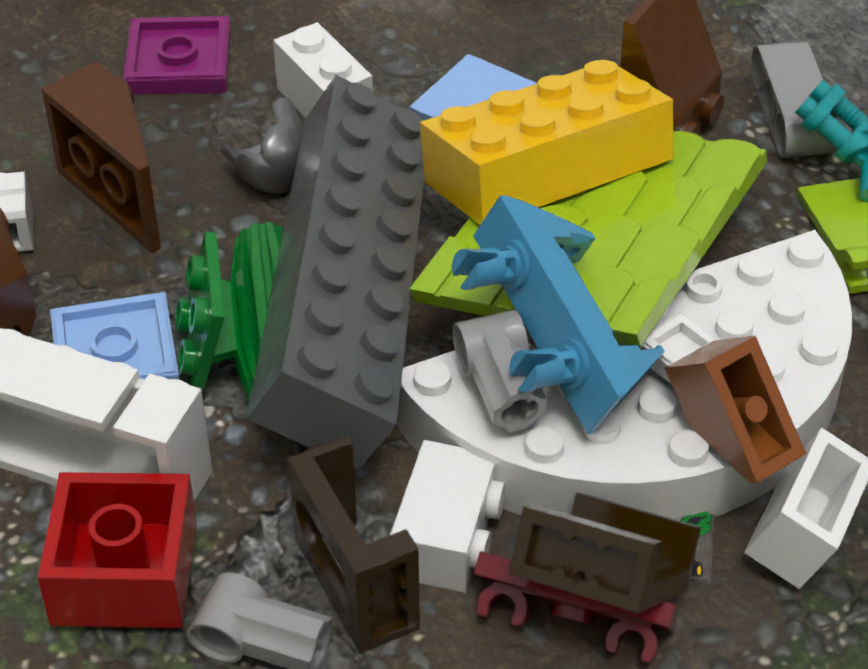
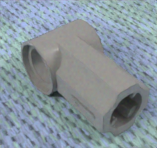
M516 310L453 324V343L460 370L464 377H474L494 426H502L508 432L520 431L530 428L538 417L546 414L547 398L543 389L521 392L518 388L527 376L510 377L509 364L512 355L516 351L529 350L525 326Z
M227 572L221 573L215 578L188 628L187 637L197 651L219 662L234 663L239 661L243 655L287 669H320L327 655L329 641L333 632L332 617L271 599L266 591L251 578Z

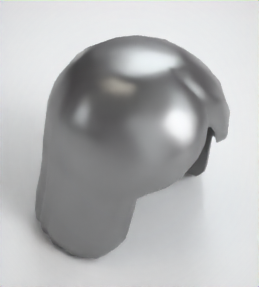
M280 97L273 102L272 107L278 122L267 130L260 145L249 149H233L224 143L220 148L222 155L233 163L246 182L257 191L268 194H281L291 190L303 135V127L299 121L295 105L287 97Z

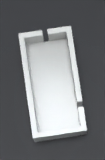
M0 328V468L55 486L57 485L59 472L190 474L193 499L195 501L213 472L202 391L200 388L190 386L184 381L167 379L151 373L144 380L141 379L138 369H134L125 363L111 362L78 352L66 345H55L25 336L13 329Z

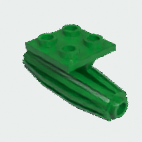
M266 221L265 224H258L256 222L251 224V227L247 229L244 227L239 232V237L235 239L229 281L222 279L220 275L217 233L205 232L199 255L189 256L186 268V289L189 290L188 297L178 298L175 312L176 332H184L185 338L181 340L179 347L178 373L180 375H187L188 384L200 388L202 395L211 364L235 357V365L248 403L250 402L284 229L281 225L275 226L273 222Z

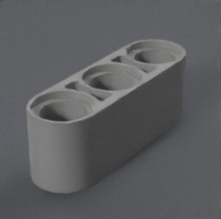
M808 42L755 45L751 55L752 80L779 157L834 154L837 149L815 130L809 134L800 126L803 119L795 113L811 91L823 80ZM831 111L830 114H831L836 120H838V118L836 117V115H835L834 113L832 114V111Z

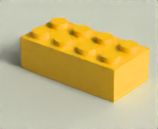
M595 60L587 63L583 69L565 75L545 76L539 79L537 84L516 91H499L491 95L490 99L467 107H450L445 109L441 115L420 122L424 182L479 225H481L499 196L502 195L541 207L673 160V99L652 87L648 82L620 68L615 62Z

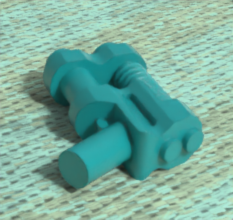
M821 80L795 111L803 119L800 126L809 134L815 130L837 150L833 155L842 163L854 162L861 168L859 197L861 200L868 202L867 114H864L863 111L859 110V107L851 103V100L843 96L846 91L840 85L835 83L831 87L826 81ZM832 111V114L834 113L836 117H839L840 121H843L844 124H847L848 128L852 129V132H850L838 120H836L830 114V112Z

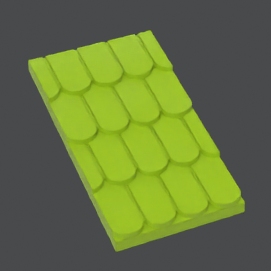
M673 131V160L538 207L593 233L596 238L581 260L577 263L572 262L613 330V336L617 343L638 345L641 348L767 164L766 149H760L756 145L742 140L723 139L709 141L694 133ZM471 218L467 220L455 237H448L409 288L414 302L482 316L516 310L501 283L463 290L460 287L468 275H453L452 262L457 251L467 248L472 250L480 249L473 237L480 225Z

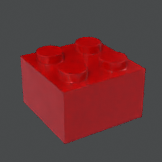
M59 472L38 573V582L50 626L183 628L197 527L190 474Z

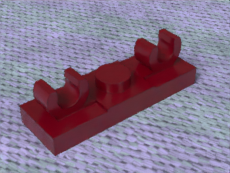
M482 551L479 552L473 574L482 581L492 584L482 591L477 601L478 615L483 618L490 619L493 605L499 598L510 597L515 603L511 624L515 627L523 628L530 617V603L525 596L527 595L553 604L550 615L573 623L589 626L591 615L618 620L607 633V651L617 655L623 636L631 632L639 633L645 641L641 661L650 665L657 657L659 651L658 638L653 629L671 634L674 632L679 613L675 604L664 601L645 611L635 613L509 574L511 559Z

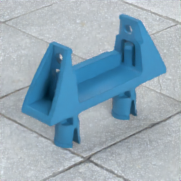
M505 195L499 196L473 235L480 249L472 250L467 248L457 251L452 262L453 275H468L460 287L463 290L501 283L538 348L531 351H516L512 355L509 364L510 377L527 376L518 388L521 392H532L535 389L559 385L587 434H593L649 372L665 351L661 345H657L653 349L640 350L638 345L619 346L613 336V330L572 262H579L596 238L593 233L524 201Z

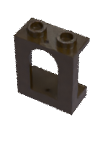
M349 435L324 445L313 446L303 453L289 457L288 466L295 540L358 652L362 654L420 630L419 548L407 529L365 545L354 526L357 525L353 442ZM322 538L325 539V541H326L327 545L329 546L331 552L333 553V555H334V557L336 558L338 564L340 565L342 571L344 572L345 577H344L343 573L341 572L339 566L337 565L336 561L334 560L332 554L330 553L328 547L326 546V544H325V542L323 541Z
M576 493L571 515L531 504L523 506L509 574L640 613L687 591L701 527L583 493ZM581 571L585 573V579L581 578Z

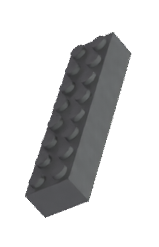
M335 74L304 122L303 135L299 147L246 419L309 448L316 445H324L349 435L353 442L354 468L359 470L397 424L411 299L409 288L412 286L424 183L420 122L424 120L414 111L408 108H399L374 95L368 87L360 83H351Z

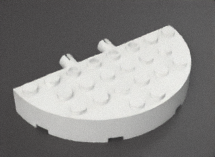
M812 230L693 270L654 329L682 312L717 340L756 335L803 447L821 427L827 431L837 406L851 342L852 311L849 292L841 269L818 233ZM525 327L529 351L537 350L535 342ZM455 350L404 367L402 370L396 425L406 440L418 453L423 440L462 447L472 454L493 463L494 480L506 482L503 509L518 515L522 514L523 506L531 504L571 515L576 493H583L681 521V518L684 516L705 511L712 514V517L752 502L775 488L786 468H782L759 483H749L689 426L672 385L653 369L649 370L593 434H587L559 385L542 388L547 398L546 414L538 417L530 428L508 432L502 426H494L474 377L466 378L463 376Z

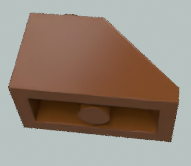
M756 335L712 341L665 367V371L689 426L749 483H759L807 454Z

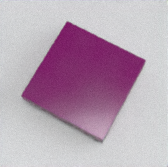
M230 16L131 19L123 79L129 85L133 95L227 93L231 40Z

